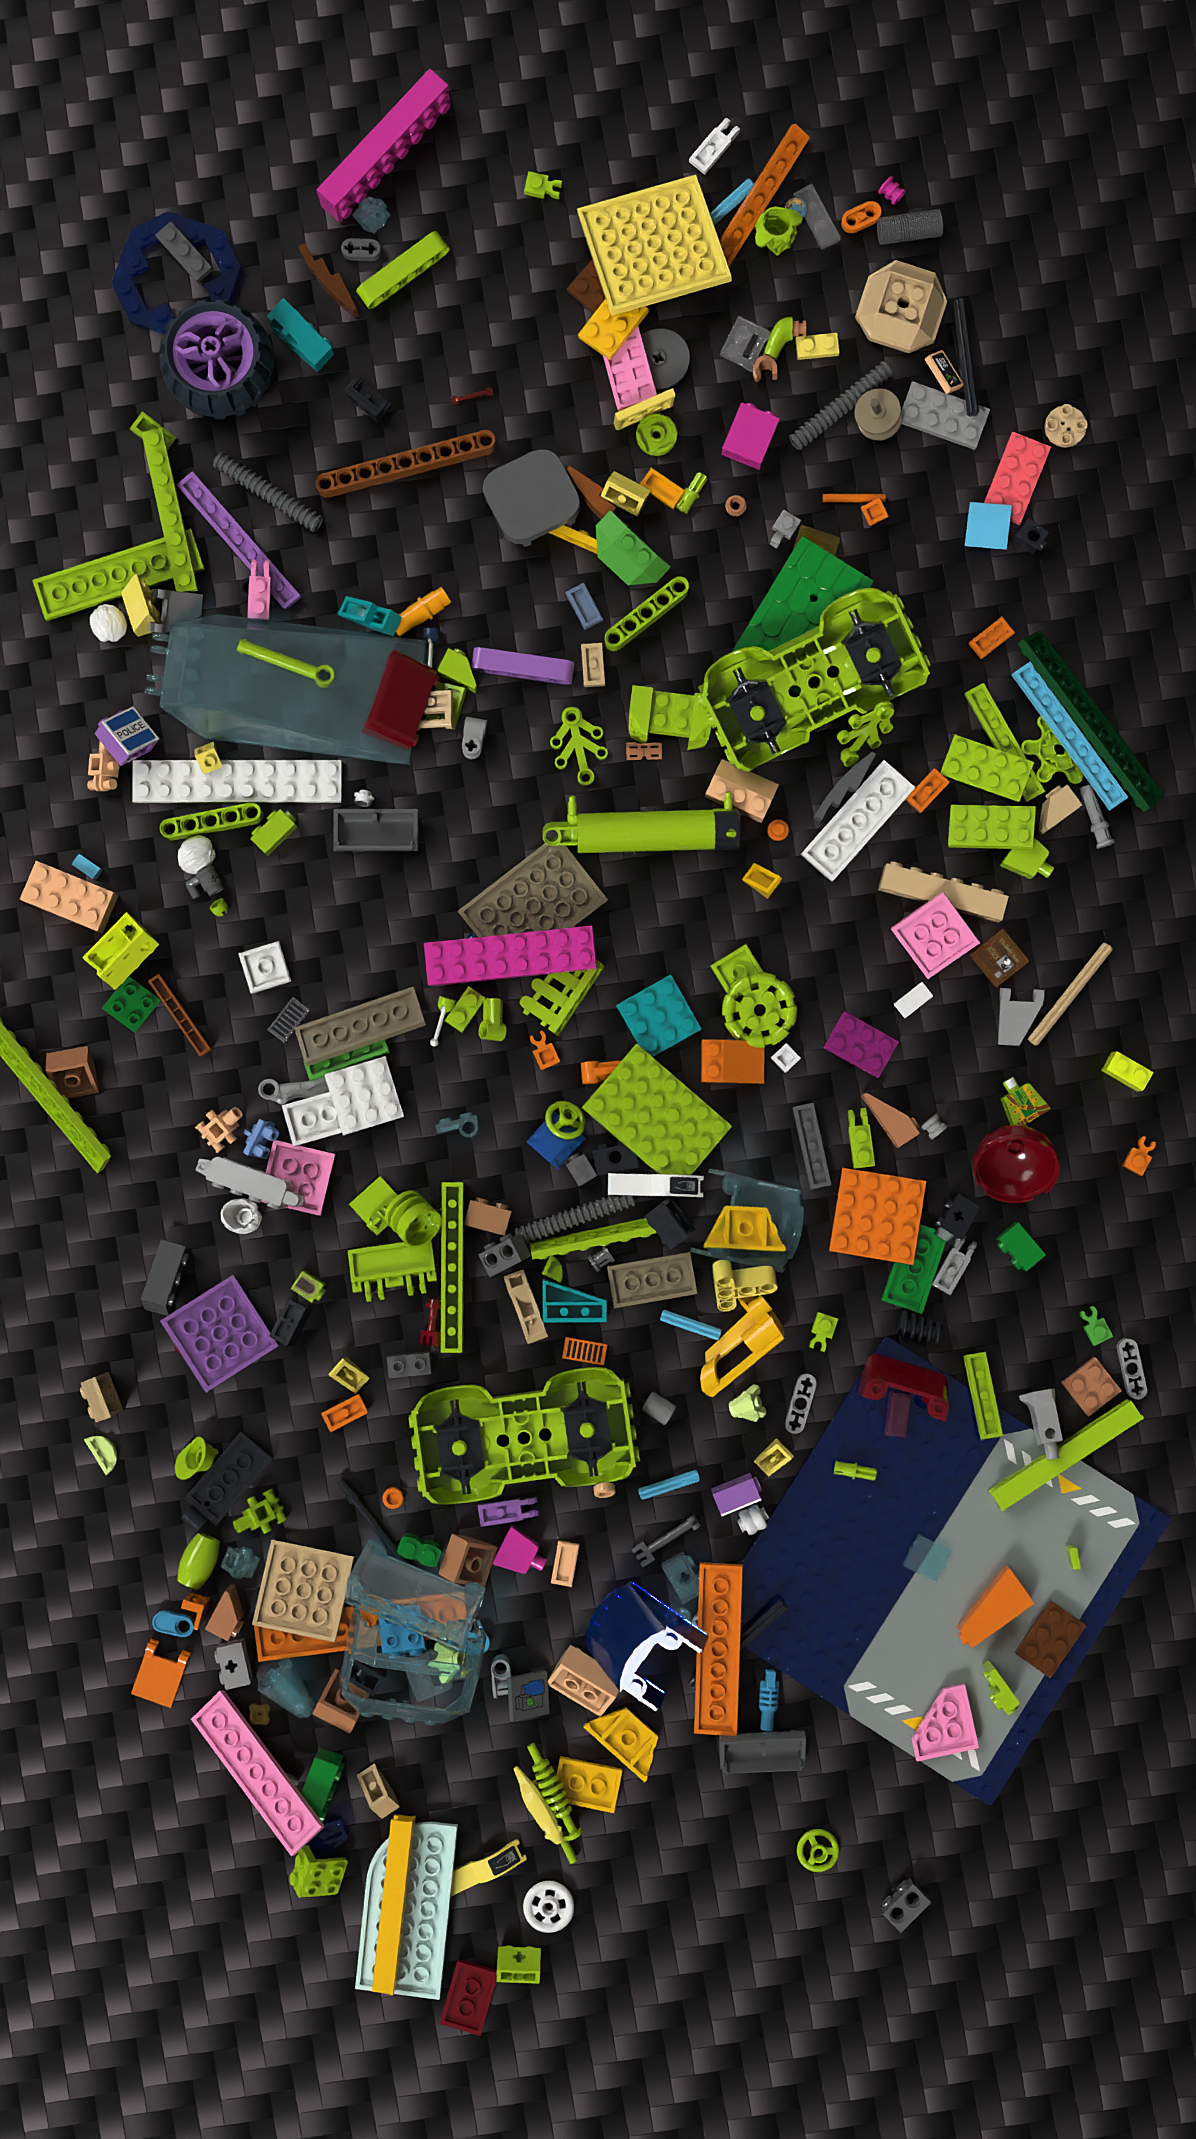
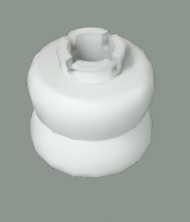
M754 1504L748 1509L739 1512L741 1519L737 1520L742 1532L747 1531L749 1535H753L758 1530H763L767 1527L766 1520H769V1517L764 1507L759 1509L758 1505Z

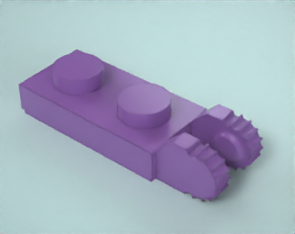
M537 1497L478 1504L481 1527L538 1516L539 1510L534 1509L526 1512L521 1510V1505L534 1504L537 1502Z

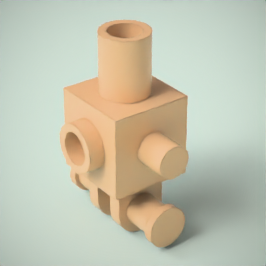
M100 741L99 753L90 754L88 775L94 776V779L89 780L87 786L90 790L108 791L117 787V781L112 778H118L119 764Z
M233 1107L229 1112L225 1110L219 1115H216L211 1110L206 1114L210 1122L205 1125V1122L202 1121L195 1127L201 1132L203 1139H208L209 1142L207 1144L209 1146L212 1145L216 1153L225 1148L220 1143L223 1139L226 1138L230 1144L237 1139L232 1132L240 1126L237 1121L242 1117V1112L236 1107Z

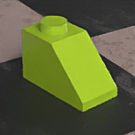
M448 648L437 670L438 675L476 693L477 686L468 659L465 657L466 654L455 648L453 651Z

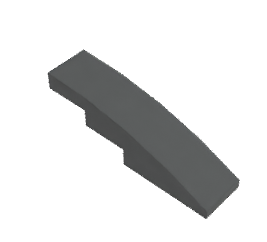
M871 752L854 765L838 781L813 818L814 820L821 822L830 805L838 808L847 790L853 794L857 791L876 755L874 752Z

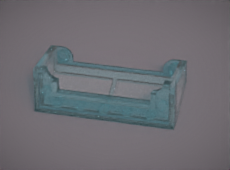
M368 1540L347 1579L344 1602L462 1651L483 1602L486 1588L475 1582L467 1583L465 1587H462L387 1555V1550L382 1543Z

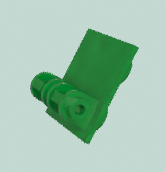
M128 976L124 983L116 989L104 1004L102 1009L135 1033L161 1000L140 985L135 979Z

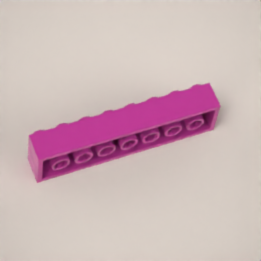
M429 69L316 189L321 207L339 223L343 219H347L351 215L353 208L365 200L367 193L379 185L381 178L393 170L395 163L407 155L408 149L421 140L422 134L435 125L436 119L449 110L451 101L448 84Z
M593 926L424 943L429 986L598 969Z

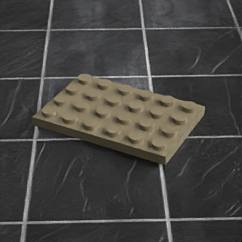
M545 843L458 910V913L477 937L574 928L605 904L608 899L566 846H550Z

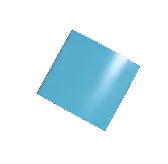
M970 502L965 546L1007 550L1012 505Z

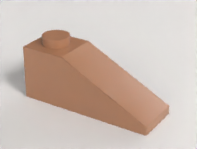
M868 1093L861 1095L896 1148H899L920 1134L917 1130L920 1127L913 1117L909 1118L906 1114Z

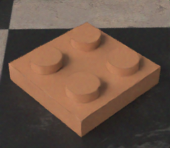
M1096 1357L1090 1359L1061 1382L1088 1417L1121 1392V1389Z

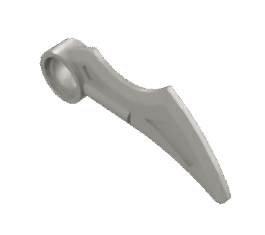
M323 1077L312 1082L309 1080L278 1084L273 1079H266L260 1083L258 1091L262 1098L284 1105L287 1101L294 1098L307 1099L328 1093L329 1089L326 1079ZM267 1083L273 1084L275 1086L274 1094L266 1095L263 1091L264 1085Z

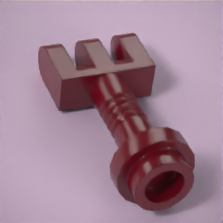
M429 1299L428 1303H426V1307L430 1308L429 1324L427 1331L421 1330L420 1344L439 1347L441 1344V1332H436L438 1309H441V1300Z

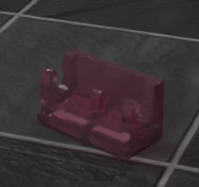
M889 1392L884 1432L887 1436L895 1435L905 1438L911 1394Z

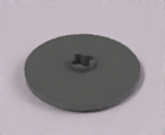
M654 329L643 333L641 338L655 389L658 391L666 390L675 386L684 378L689 368L690 354L687 344L677 333L667 329ZM662 356L663 361H659L657 364L654 358Z

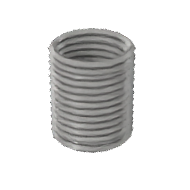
M652 1392L645 1402L642 1411L665 1425L673 1414L676 1405L671 1404L668 1400Z

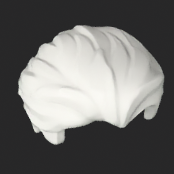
M108 604L100 605L90 616L91 629L100 641L106 642L110 640L111 642H116L125 635L127 623L123 613L117 607Z
M202 835L186 839L178 851L179 866L186 873L197 874L204 868L211 866L215 858V851L212 849L211 841Z
M248 1199L231 1200L221 1209V1221L225 1227L238 1234H247L255 1231L262 1220L257 1204Z

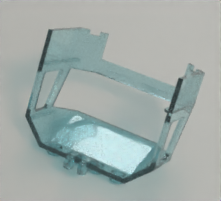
M354 1602L339 1683L341 1695L358 1713L366 1717L381 1715L382 1718L394 1720L396 1717L403 1718L404 1721L410 1723L418 1720L424 1721L427 1725H437V1723L443 1724L470 1712L487 1638L480 1620L475 1619L473 1636L466 1640L462 1664L403 1657L376 1652L381 1627L379 1625H374L373 1628L367 1626V1621L361 1618L358 1603ZM354 1659L373 1667L459 1679L465 1678L462 1696H459L455 1702L445 1709L410 1705L408 1701L396 1703L395 1699H390V1702L366 1699L353 1694L349 1688V1679Z

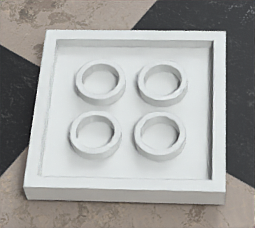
M385 1056L324 1075L343 1135L404 1117Z

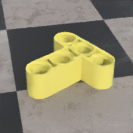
M728 1260L716 1261L712 1266L717 1307L720 1311L733 1310L736 1307V1298L770 1294L778 1288L775 1270L772 1266L732 1270L731 1262Z

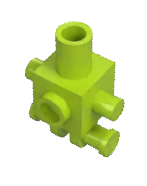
M273 1489L263 1493L266 1499L260 1503L257 1502L255 1496L247 1499L250 1508L242 1512L243 1517L233 1522L234 1528L238 1533L249 1527L252 1531L261 1527L265 1534L272 1530L268 1523L269 1521L277 1518L278 1524L288 1519L282 1511L284 1507L279 1506L278 1501L280 1500L275 1497Z

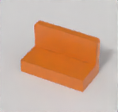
M190 1593L183 1600L181 1608L197 1613L193 1629L198 1630L205 1622L211 1598Z

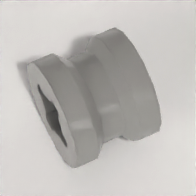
M937 1113L921 1125L923 1130H927L931 1139L938 1136L948 1127L939 1120L940 1116Z

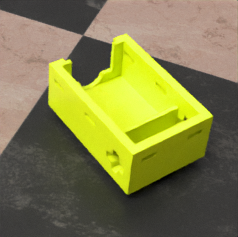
M126 912L83 956V959L97 970L96 974L116 990L154 952L159 943L139 922ZM127 925H129V926L132 925L133 930H132L131 932H130V931H127V932L125 933V931H126V928H125V927H126Z

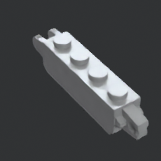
M215 1157L212 1161L199 1159L196 1166V1171L205 1175L206 1180L212 1181V1186L224 1189V1186L231 1188L230 1192L240 1196L243 1193L249 1195L248 1199L259 1203L261 1200L268 1202L267 1206L279 1210L280 1207H288V1205L300 1207L306 1201L304 1196L293 1192L294 1185L291 1181L227 1158Z

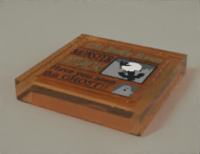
M1004 929L1000 930L970 954V957L995 988L1029 962Z

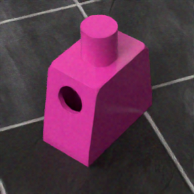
M511 1525L493 1564L526 1574L529 1566L541 1571L547 1559L536 1554L539 1549V1544L516 1526Z

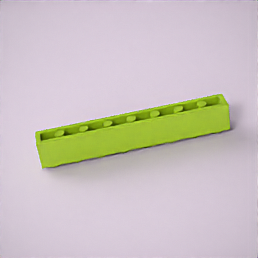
M442 1182L441 1353H462L464 1351V1182Z

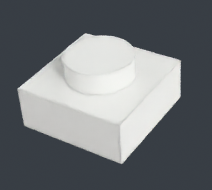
M787 1043L771 1057L784 1073L801 1059Z

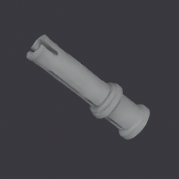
M1091 785L1081 787L1080 791L1092 823L1091 832H1094L1098 843L1096 845L1097 849L1114 844L1115 840L1111 838L1108 829L1109 823L1104 820L1093 787Z

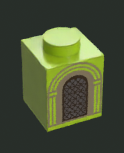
M304 1270L291 1289L312 1303L316 1299L319 1301L326 1292L323 1289L326 1284Z

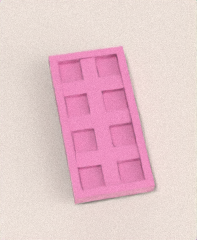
M637 327L611 361L603 356L618 412L657 395L640 330Z

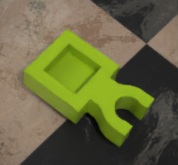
M528 171L524 195L544 199L545 194H549L552 198L559 199L560 192L553 191V188H561L562 181H548V175Z
M817 1312L811 1330L816 1335L810 1341L809 1347L814 1348V1344L819 1341L822 1344L820 1351L825 1352L826 1337L832 1339L838 1318Z

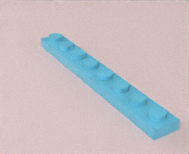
M1029 662L1014 672L1012 677L1110 811L1128 798L1126 793L1059 703L1056 696L1047 687L1043 678L1034 670L1032 663Z

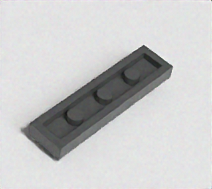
M814 1103L792 1107L810 1189L831 1185Z

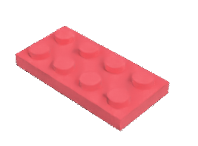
M1012 432L984 503L1012 505L1010 522L1020 525L1051 446Z

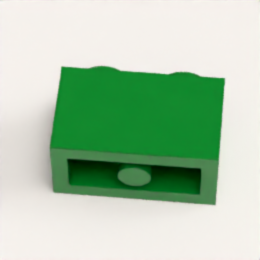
M1014 1222L996 1237L999 1242L997 1246L1004 1254L1008 1252L1013 1258L1011 1263L1018 1270L1028 1271L1046 1255L1018 1222Z

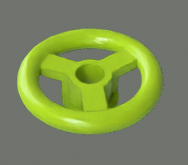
M556 1102L546 1111V1124L549 1130L557 1137L574 1139L580 1136L585 1129L586 1121L583 1112L570 1102ZM559 1108V1121L553 1124L552 1113ZM563 1126L577 1128L572 1133H564L559 1129Z
M813 1829L806 1832L800 1838L797 1845V1856L800 1863L806 1869L813 1872H823L830 1869L836 1863L839 1856V1845L836 1838L830 1832L823 1829ZM814 1836L827 1838L831 1842L832 1847L818 1844ZM807 1840L812 1845L810 1850L811 1856L808 1861L803 1854V1847ZM817 1849L822 1850L820 1854H815ZM828 1855H832L831 1859L827 1863L823 1865H814L815 1862H824L827 1859Z

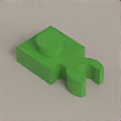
M1090 1306L1091 1316L1087 1317L1084 1311H1080V1316L1088 1322L1083 1327L1092 1345L1096 1346L1113 1337L1104 1318L1097 1319L1096 1308Z

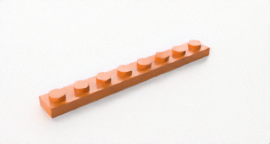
M797 124L790 126L719 240L728 267L810 138Z

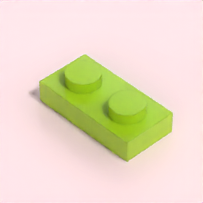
M468 986L445 1021L463 1033L486 998Z

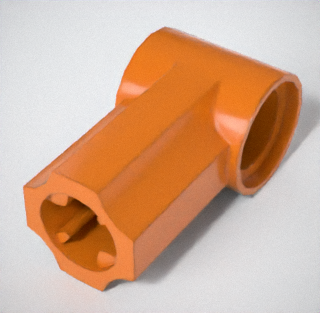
M599 1061L582 1062V1084H596L605 1081L621 1061L602 1063Z

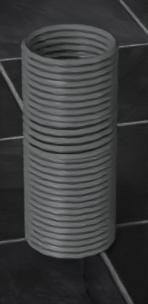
M934 209L879 217L877 220L879 243L884 245L901 241L941 237L943 235L941 210Z

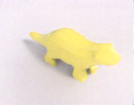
M518 1766L514 1767L526 1807L542 1830L545 1831V1838L550 1839L557 1845L563 1842L562 1827L558 1826V1820L555 1816L556 1811H552L550 1808L551 1804H547L537 1780L531 1781Z

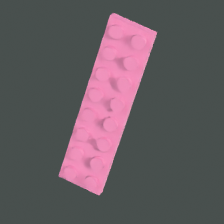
M224 1690L219 1691L191 1720L289 1854L293 1856L325 1826Z

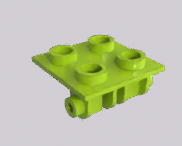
M380 1176L349 1205L364 1220L367 1227L378 1235L388 1226L384 1218L385 1211L389 1203L398 1195Z

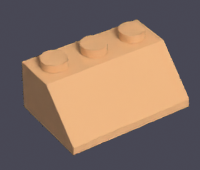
M722 759L708 787L705 798L724 806L725 792H731L733 808H737L740 814L762 823L779 784L750 771L737 769L736 765L731 766L730 762Z
M570 1645L550 1675L548 1685L601 1717L616 1698L625 1678L615 1670H611L601 1664L597 1659H593L583 1653L579 1648Z

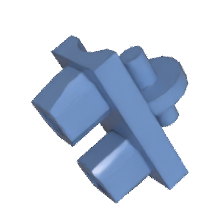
M259 1119L251 1130L245 1128L243 1133L248 1137L245 1141L247 1145L243 1153L247 1156L267 1159L270 1149L265 1145L268 1140L275 1141L279 1135V1131L274 1128L275 1123Z

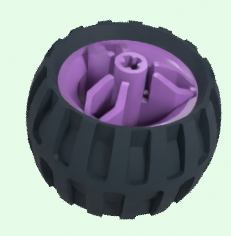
M217 299L216 302L201 300L197 301V304L194 306L184 307L179 311V316L175 320L171 319L165 329L166 334L162 337L160 343V369L166 386L181 405L202 417L211 416L215 419H227V416L236 414L238 417L245 414L246 409L252 405L255 407L262 400L263 393L269 389L272 381L274 353L266 330L249 311L239 305H232L225 300ZM238 351H243V355L227 357ZM206 363L192 370V365Z

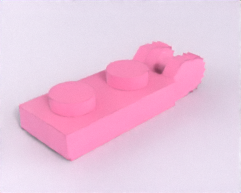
M252 559L251 576H249L248 619L269 620L271 592L270 560H265L264 577L257 576L258 563L257 560Z

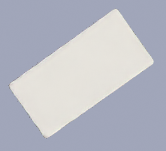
M921 982L894 1003V1006L906 1018L933 997V995Z

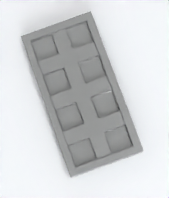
M912 381L902 408V424L975 450L990 409L978 405V415L969 417L965 400Z

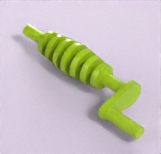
M532 1743L527 1748L535 1762L532 1767L533 1771H539L535 1774L536 1780H541L538 1782V1786L540 1789L544 1788L541 1790L542 1796H547L545 1801L547 1804H551L550 1808L552 1811L558 1810L555 1812V1816L563 1820L568 1830L562 1832L563 1842L560 1844L569 1863L573 1864L578 1859L569 1841L579 1837L583 1831L581 1828L576 1829L570 1817L572 1808L570 1805L566 1806L569 1803V1799L564 1797L566 1791L561 1789L564 1786L562 1781H557L559 1776L556 1773L552 1774L555 1771L553 1767H546L550 1762L548 1759H542L535 1743Z

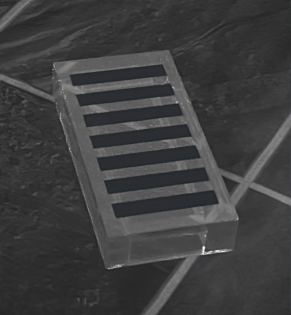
M292 997L267 1030L285 1043L310 1009Z

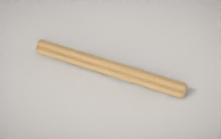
M1103 943L1029 1036L1028 1040L1033 1045H1038L1111 953V946Z

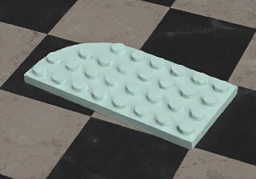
M440 1822L415 1823L398 1980L394 1994L440 2000L458 1825ZM389 1837L377 1850L367 1873L355 1989L372 1991Z

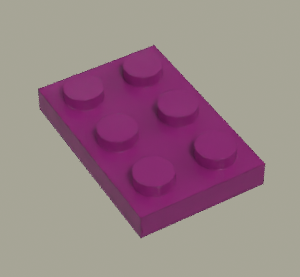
M843 1011L823 1048L870 1075L879 1078L899 1041Z

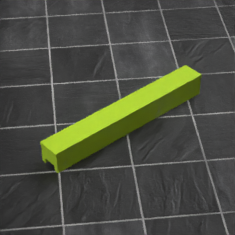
M1126 1399L1059 1443L1057 1448L1060 1458L1047 1460L1046 1453H1044L988 1491L997 1503V1507L1004 1511L1144 1419V1417L1139 1413L1133 1402Z

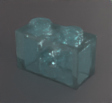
M683 1551L661 1563L682 1604L699 1596V1574L696 1575L693 1569L696 1565L690 1554L686 1556ZM681 1573L689 1574V1580L681 1579Z

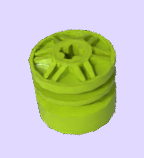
M409 1190L399 1194L389 1203L385 1211L384 1218L386 1224L410 1247H419L431 1241L441 1226L440 1214L416 1191Z

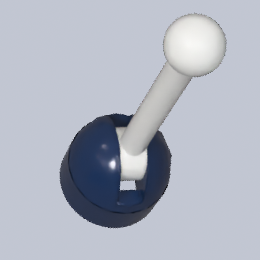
M424 628L423 637L429 643L428 666L432 668L433 644L439 640L440 629Z

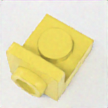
M214 742L194 749L195 758L203 774L222 767Z

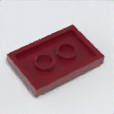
M458 1959L439 2024L481 2036L497 1980V1970Z

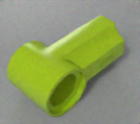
M497 998L484 999L483 1021L479 1026V1036L481 1039L504 1040L506 1026L502 1023L503 1000Z

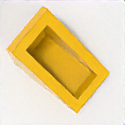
M754 863L742 880L768 899L782 878Z

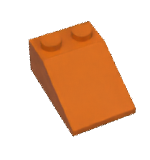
M702 1040L701 1083L764 1084V1048L753 1047L747 1041Z

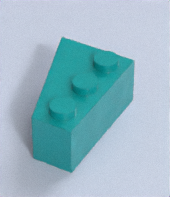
M284 298L266 316L271 330L316 372L334 355L332 343L325 336L322 338L317 333V329L311 323H308Z
M543 1279V1322H607V1300Z

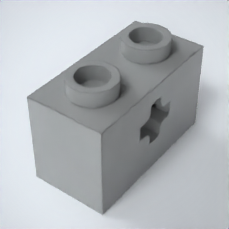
M245 1639L219 1644L214 1655L216 1663H220L221 1672H219L221 1684L225 1685L226 1690L251 1684L254 1679ZM231 1660H232L233 1663H237V1666L235 1667V1669H234L233 1665H230V1666H229V1663H230Z

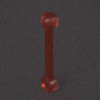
M488 387L484 391L460 397L453 395L451 402L456 405L462 400L482 395L490 396L493 393V389Z

